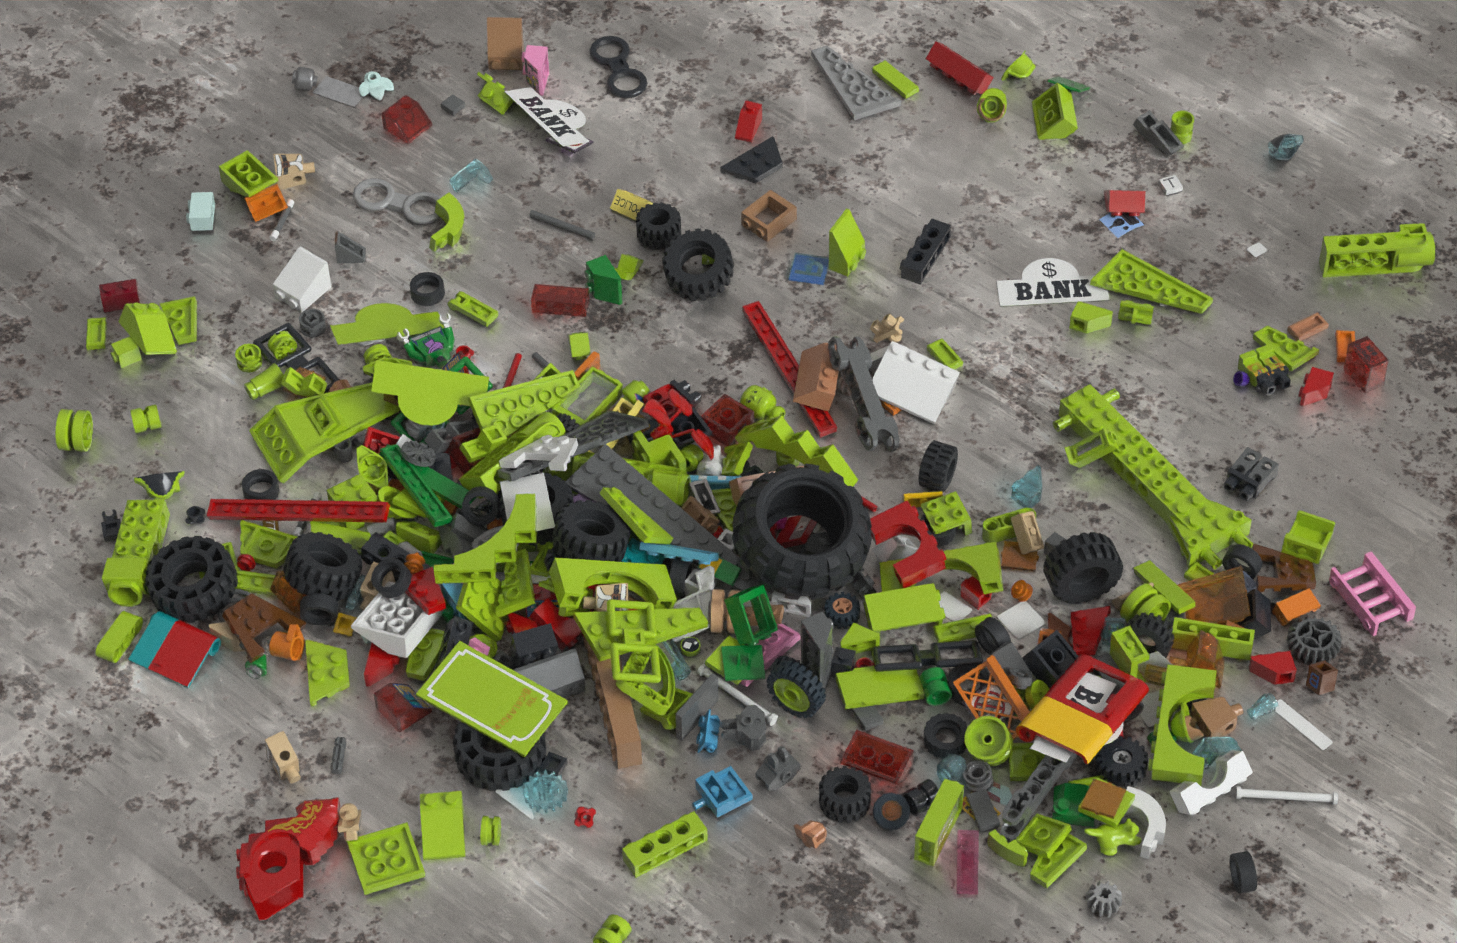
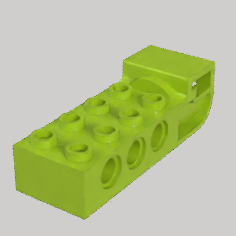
M1424 223L1401 224L1398 232L1323 236L1319 257L1322 277L1416 272L1423 266L1434 264L1435 242L1431 232H1427Z
M550 412L542 413L530 424L520 428L502 445L459 478L462 486L469 491L479 486L488 487L498 495L501 489L500 482L507 480L499 478L497 471L501 469L499 460L543 436L561 437L565 435L566 431L562 422Z
M586 452L574 456L572 475L595 453ZM623 458L679 507H682L689 497L688 484L691 482V477L688 474H683L682 469Z
M165 499L127 500L112 558H107L102 575V581L108 597L115 604L125 607L136 606L142 601L143 594H149L145 585L146 570L148 565H151L150 561L153 556L157 555L158 551L162 548L170 518V512Z

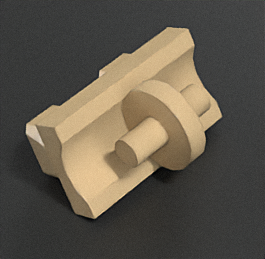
M889 313L883 317L881 322L878 319L873 321L870 330L875 333L873 340L878 343L887 338L891 342H899L902 338V330L899 329V325L904 321V318L901 316L894 318Z
M346 803L340 808L338 831L344 832L345 841L358 839L357 832L360 830L362 810H358L352 803Z

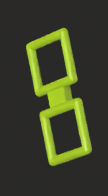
M609 599L606 603L609 634L611 636L623 637V643H612L610 645L613 679L617 681L659 683L661 681L658 647L655 645H645V639H655L657 637L654 604L652 602ZM615 608L646 610L648 631L617 628ZM619 651L651 653L652 675L621 673Z

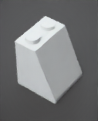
M300 246L273 283L275 297L279 301L288 304L292 309L302 313L331 288L328 263Z

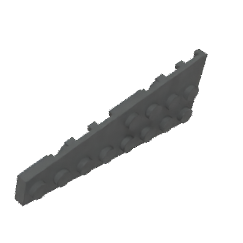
M609 410L563 436L577 438L578 446L574 455L570 456L571 458L649 427L648 419ZM525 460L516 468H501L497 471L499 478L515 481L520 477L548 467L550 461Z

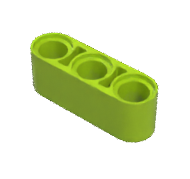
M1022 508L986 519L983 522L982 528L983 541L986 543H997L1016 537L1011 517L1033 511L1036 518L1035 510L1032 508Z
M122 611L98 643L95 651L96 656L112 663L118 662L143 626V618Z

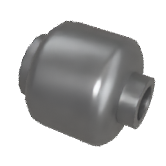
M298 67L293 72L292 83L296 89L310 91L312 86H316L318 76H315V72L311 68Z

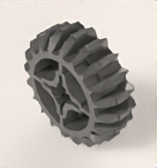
M1315 615L1313 618L1306 616L1305 619L1299 618L1297 622H1293L1288 630L1286 639L1288 650H1291L1292 656L1297 655V660L1303 659L1305 664L1307 662L1314 664L1324 660L1329 663L1340 652L1342 643L1341 634L1337 630V626L1331 625V620L1324 621L1323 617L1317 619Z

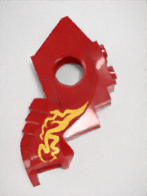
M339 797L304 800L295 807L296 817L265 820V832L249 834L248 843H241V848L236 849L237 861H239V866L236 867L239 889L244 891L245 897L250 898L259 921L268 919L296 900L304 898L303 865H314L320 861V856L327 853V849L334 846L333 842L339 837ZM275 866H282V867H283V868H282L281 870H279L278 872H274V873H268V872H266V870H268V869L271 868V867H275Z

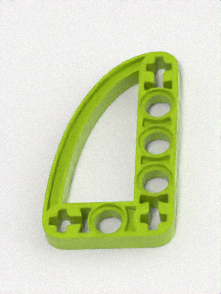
M654 644L658 647L663 696L642 682L616 680V686L653 712L665 715L674 700L675 677L668 658L660 647ZM631 652L621 673L642 674L651 653Z

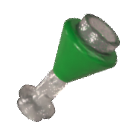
M266 637L261 641L265 650L263 656L252 663L249 661L245 662L246 674L249 677L259 679L267 674V655L270 652L269 644L272 637Z

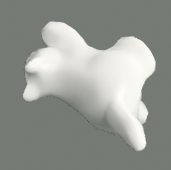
M719 445L714 446V458L710 460L706 453H703L704 458L697 466L696 475L723 476L721 475L722 462L726 456L721 454V447Z

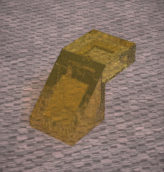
M1174 656L1169 658V662L1173 665L1189 667L1190 660ZM1147 664L1144 674L1146 683L1164 686L1165 684H1161L1162 672H1166L1167 668Z

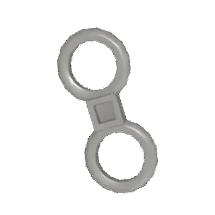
M377 178L366 179L360 182L353 191L354 202L365 210L377 211L387 207V209L404 213V216L409 221L416 224H429L440 218L435 212L428 216H418L410 211V206L418 200H430L436 204L440 197L431 192H417L410 196L400 194L394 191L393 186L389 182ZM373 186L381 187L388 193L384 200L376 203L363 200L360 194L364 189Z

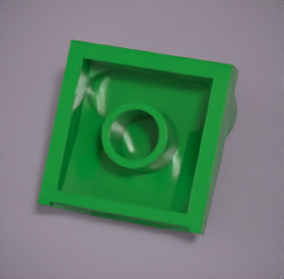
M1063 783L1054 786L1052 819L1070 825L1094 827V818L1078 811L1079 805L1091 787L1085 784Z

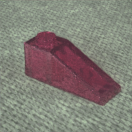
M957 830L956 894L978 895L979 830Z

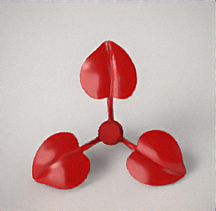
M671 389L668 392L669 399L678 408L670 419L666 415L665 408L657 400L651 399L645 404L642 412L650 414L661 423L650 433L653 440L668 434L673 439L691 433L692 438L705 451L710 460L714 458L713 443L700 429L696 431L689 429L672 435L673 427L670 424L682 411L686 416L692 414L691 405L677 391Z

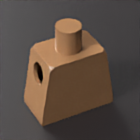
M1224 697L1192 703L1191 717L1196 718V725L1200 730L1204 731V737L1209 744L1236 729L1237 716L1243 714V708L1240 703L1230 706Z

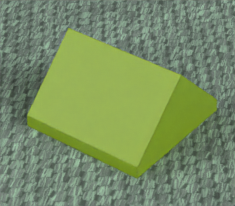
M415 521L397 522L396 524L397 536L405 540V542H409L417 550L434 554L442 544L439 531Z

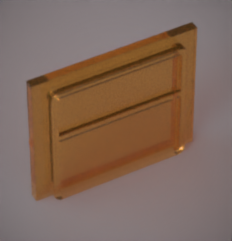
M1242 566L1178 584L1195 601L1196 607L1186 611V619L1223 625L1226 620L1235 623L1250 616Z

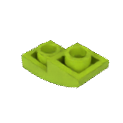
M995 829L988 833L987 845L995 853L1017 866L1025 867L1027 865L1028 852L1023 845H1019L1015 839L1008 843L1005 836L1000 835Z

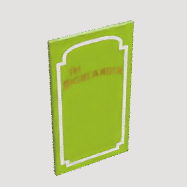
M461 641L457 643L416 693L418 698L523 757L528 754L568 703V700Z

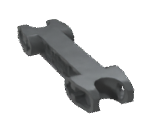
M833 336L828 341L830 362L834 370H842L858 414V418L855 421V430L858 438L868 451H874L878 446V439L884 443L888 450L895 451L899 447L898 427L893 417L885 416L869 373V369L872 366V358L868 348L860 337H854L850 341L848 348L839 337Z
M1072 753L1067 763L1045 755L1022 789L1017 790L1013 794L1002 814L1004 824L1001 828V834L1005 836L1007 841L1011 842L1016 839L1028 825L1033 813L1063 771L1071 767L1078 756L1077 754ZM1008 826H1013L1017 832L1009 835L1005 830Z

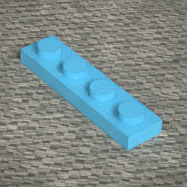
M640 542V550L647 551L648 555L662 553L665 558H676V556H679L682 561L692 562L695 559L699 560V564L710 565V562L718 561L719 553L671 544Z

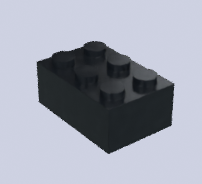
M551 623L514 633L511 636L510 656L515 669L557 655L558 644Z

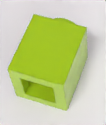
M130 336L111 344L113 351L110 353L114 363L118 362L121 368L142 360L139 347Z

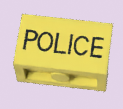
M617 189L610 209L636 220L642 207L645 208L647 204L652 205L653 202L626 190Z

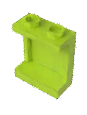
M1298 510L1290 532L1286 533L1281 552L1319 565L1332 538L1335 522Z
M1130 626L1112 632L1109 654L1119 669L1146 682L1138 670V664L1149 660L1150 656Z

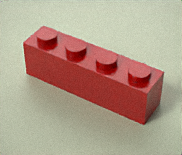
M935 41L925 58L931 62L929 64L936 70L940 68L943 70V75L948 78H955V83L962 87L964 85L967 86V91L974 95L977 93L983 94L994 78L946 45Z

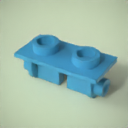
M711 709L699 719L698 727H700V732L696 739V744H698L697 753H700L703 748L707 749L709 753H713L717 749L718 736L714 734L719 733L720 719L717 715H710Z

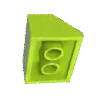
M1056 83L1032 101L1037 136L1040 140L1063 139L1078 129L1072 94L1059 83Z

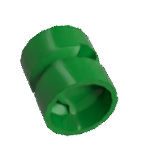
M934 667L921 673L919 679L924 689L926 702L931 706L947 703L951 699L952 693L944 670Z

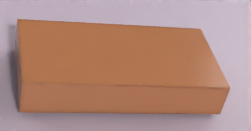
M1317 312L1288 326L1287 332L1296 341H1303L1327 329L1329 324Z

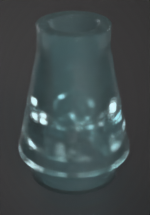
M1271 693L1263 694L1247 709V713L1251 719L1255 720L1260 716L1275 711L1276 707H1278V702Z

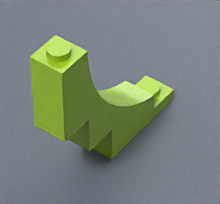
M782 415L744 426L735 437L738 443L753 442L757 448L785 454L804 465H818L819 470L827 473L834 471L844 477V483L847 486L851 485L853 487L858 481V478L833 444L820 448L808 430L794 433Z
M535 493L515 495V503L509 519L500 531L487 542L473 550L455 555L454 564L434 565L436 584L496 581V563L516 562V543H536L537 504Z

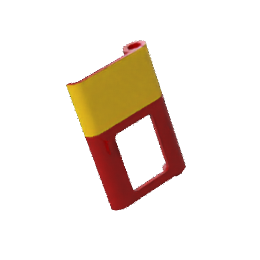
M1081 654L1016 727V734L1025 742L1033 741L1037 735L1083 758L1084 763L1088 764L1146 696L1149 688L1144 681L1089 655ZM1094 669L1125 683L1100 713L1094 712L1066 698L1084 675L1091 673Z

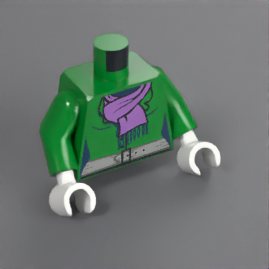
M447 313V321H443L440 314L439 322L444 325V328L439 326L411 337L409 340V331L407 329H403L406 337H402L400 332L397 333V339L404 343L403 347L411 360L422 363L427 368L437 365L439 369H443L448 364L447 360L451 358L450 352L453 351L455 342L452 327L449 326L451 319L449 313Z

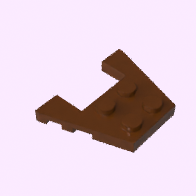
M1253 544L1252 549L1258 553L1262 561L1273 562L1275 578L1257 575L1256 587L1259 592H1265V589L1273 588L1274 592L1280 591L1281 588H1290L1291 591L1306 590L1308 588L1310 590L1315 589L1316 578L1312 562Z
M254 594L248 595L229 607L222 615L232 634L237 636L240 642L239 646L242 650H245L247 660L250 663L263 656L265 652L253 639L277 623L287 632L290 624H298L300 630H303L306 626L303 620Z

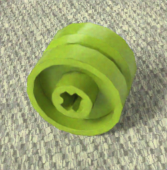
M61 409L58 413L55 430L57 448L63 451H70L74 447L76 451L87 452L93 435L91 412L89 410H78L75 414L72 409Z
M1143 584L1126 598L1121 607L1120 616L1128 623L1135 615L1138 614L1140 616L1141 613L1146 612L1147 615L1154 613L1155 617L1159 615L1162 617L1161 620L1164 621L1170 611L1171 602L1162 594H1158L1157 590L1150 584Z
M982 716L973 720L967 727L965 745L974 760L984 761L992 767L1004 763L1011 756L1014 748L1013 737L1005 723L999 718Z

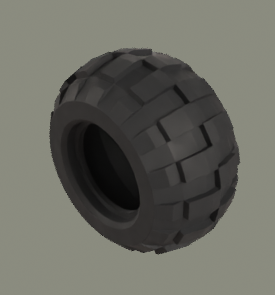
M793 464L779 466L775 473L766 472L752 482V486L742 494L733 517L732 539L736 554L741 557L740 562L749 577H756L759 580V584L764 585L766 591L772 593L775 590L785 594L784 598L798 600L800 596H808L811 600L825 597L829 594L830 590L837 592L847 585L853 576L861 570L871 546L872 524L867 508L864 509L862 505L863 499L854 486H847L844 483V477L834 471L827 473L819 470L818 465L805 464L804 467H796ZM788 516L810 518L825 530L829 539V549L811 555L792 552L781 546L774 539L770 529L777 521Z

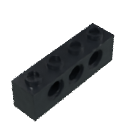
M931 218L928 225H924L921 236H917L915 245L909 249L906 259H903L900 263L901 278L920 285L922 284L951 238L950 224Z
M377 532L361 548V559L368 565H372L373 562L380 563L390 558L398 559L404 564L407 562L406 556L410 554ZM426 563L422 565L423 570L431 567ZM399 569L392 570L396 582L401 573Z
M454 616L445 627L435 670L459 641L468 645L473 622L458 616Z

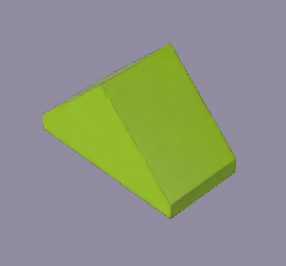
M853 623L841 640L840 647L855 650L856 654L871 651L872 647L880 646V635L877 632Z

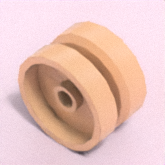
M713 589L711 633H722L724 623L727 621V631L729 634H735L724 601L725 592L723 589ZM731 590L728 594V597L740 592L741 590Z

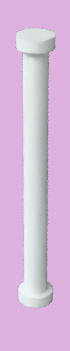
M702 664L697 671L698 675L705 676L706 678L714 674L705 664ZM718 676V686L744 705H756L765 714L767 724L770 726L776 723L778 716L775 713L771 714Z
M1239 786L1236 787V799L1249 797L1332 802L1333 805L1338 803V792L1324 794L1241 789Z

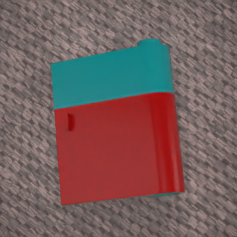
M158 611L151 616L149 625L128 660L189 688L208 655L214 656L219 651L221 639Z

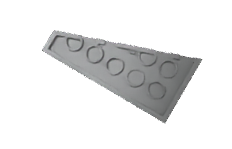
M823 46L811 50V56L853 120L901 106L899 98L895 99L887 89L883 90L880 88L876 81L861 70L857 71L853 68V64L845 62L841 59V55L830 47Z

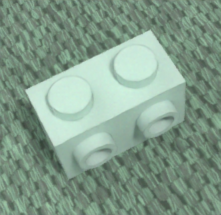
M213 192L191 193V200H188L189 213H186V221L190 223L191 231L213 230L215 213Z

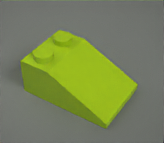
M248 150L218 166L221 182L231 191L247 197H251L279 181Z
M846 208L829 230V270L848 277L852 271H855L860 259H864L866 249L865 240L850 209Z
M125 304L118 322L145 355L176 354V346L166 316L157 304Z
M462 791L420 794L423 860L465 857Z

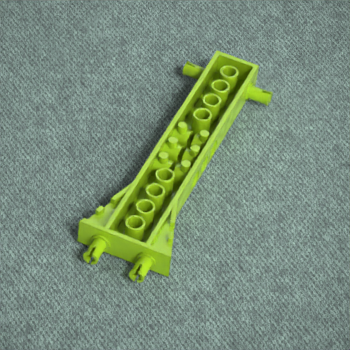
M1089 384L1060 400L1059 416L1061 418L1052 422L1057 432L1070 426L1082 439L1101 431L1102 428L1113 431L1116 434L1118 449L1101 458L1167 523L1175 542H1178L1181 554L1184 555L1187 561L1188 569L1195 562L1201 563L1205 560L1216 570L1217 567L1219 568L1222 565L1223 561L1216 553L1234 543L1252 548L1253 542L1246 537L1250 533L1252 519L1244 516V513L1241 511H1235L1227 506L1206 499L1110 404L1120 398L1115 388L1101 395ZM1102 441L1099 442V443H1097V444H1095V445H1093V446H1091V448H1094V447H1096V446L1102 444Z

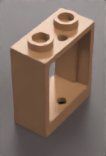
M769 190L741 212V225L766 242L797 220V207L772 190ZM767 207L779 214L768 225L756 218Z

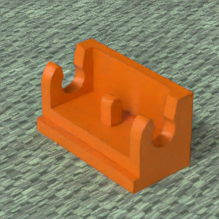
M278 184L268 187L251 197H245L255 222L288 208Z
M1310 588L1276 603L1272 613L1280 624L1284 626L1295 618L1311 611H1317L1321 605Z

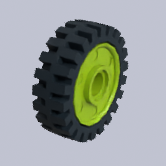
M783 661L767 677L766 686L769 689V694L773 695L772 699L774 701L777 700V704L784 706L783 710L786 712L789 710L793 716L796 714L799 718L802 716L803 718H810L815 715L826 701L825 688H822L823 684L821 682H817L819 678L816 675L812 676V671H806L805 666L799 667L797 662L793 664L792 661Z

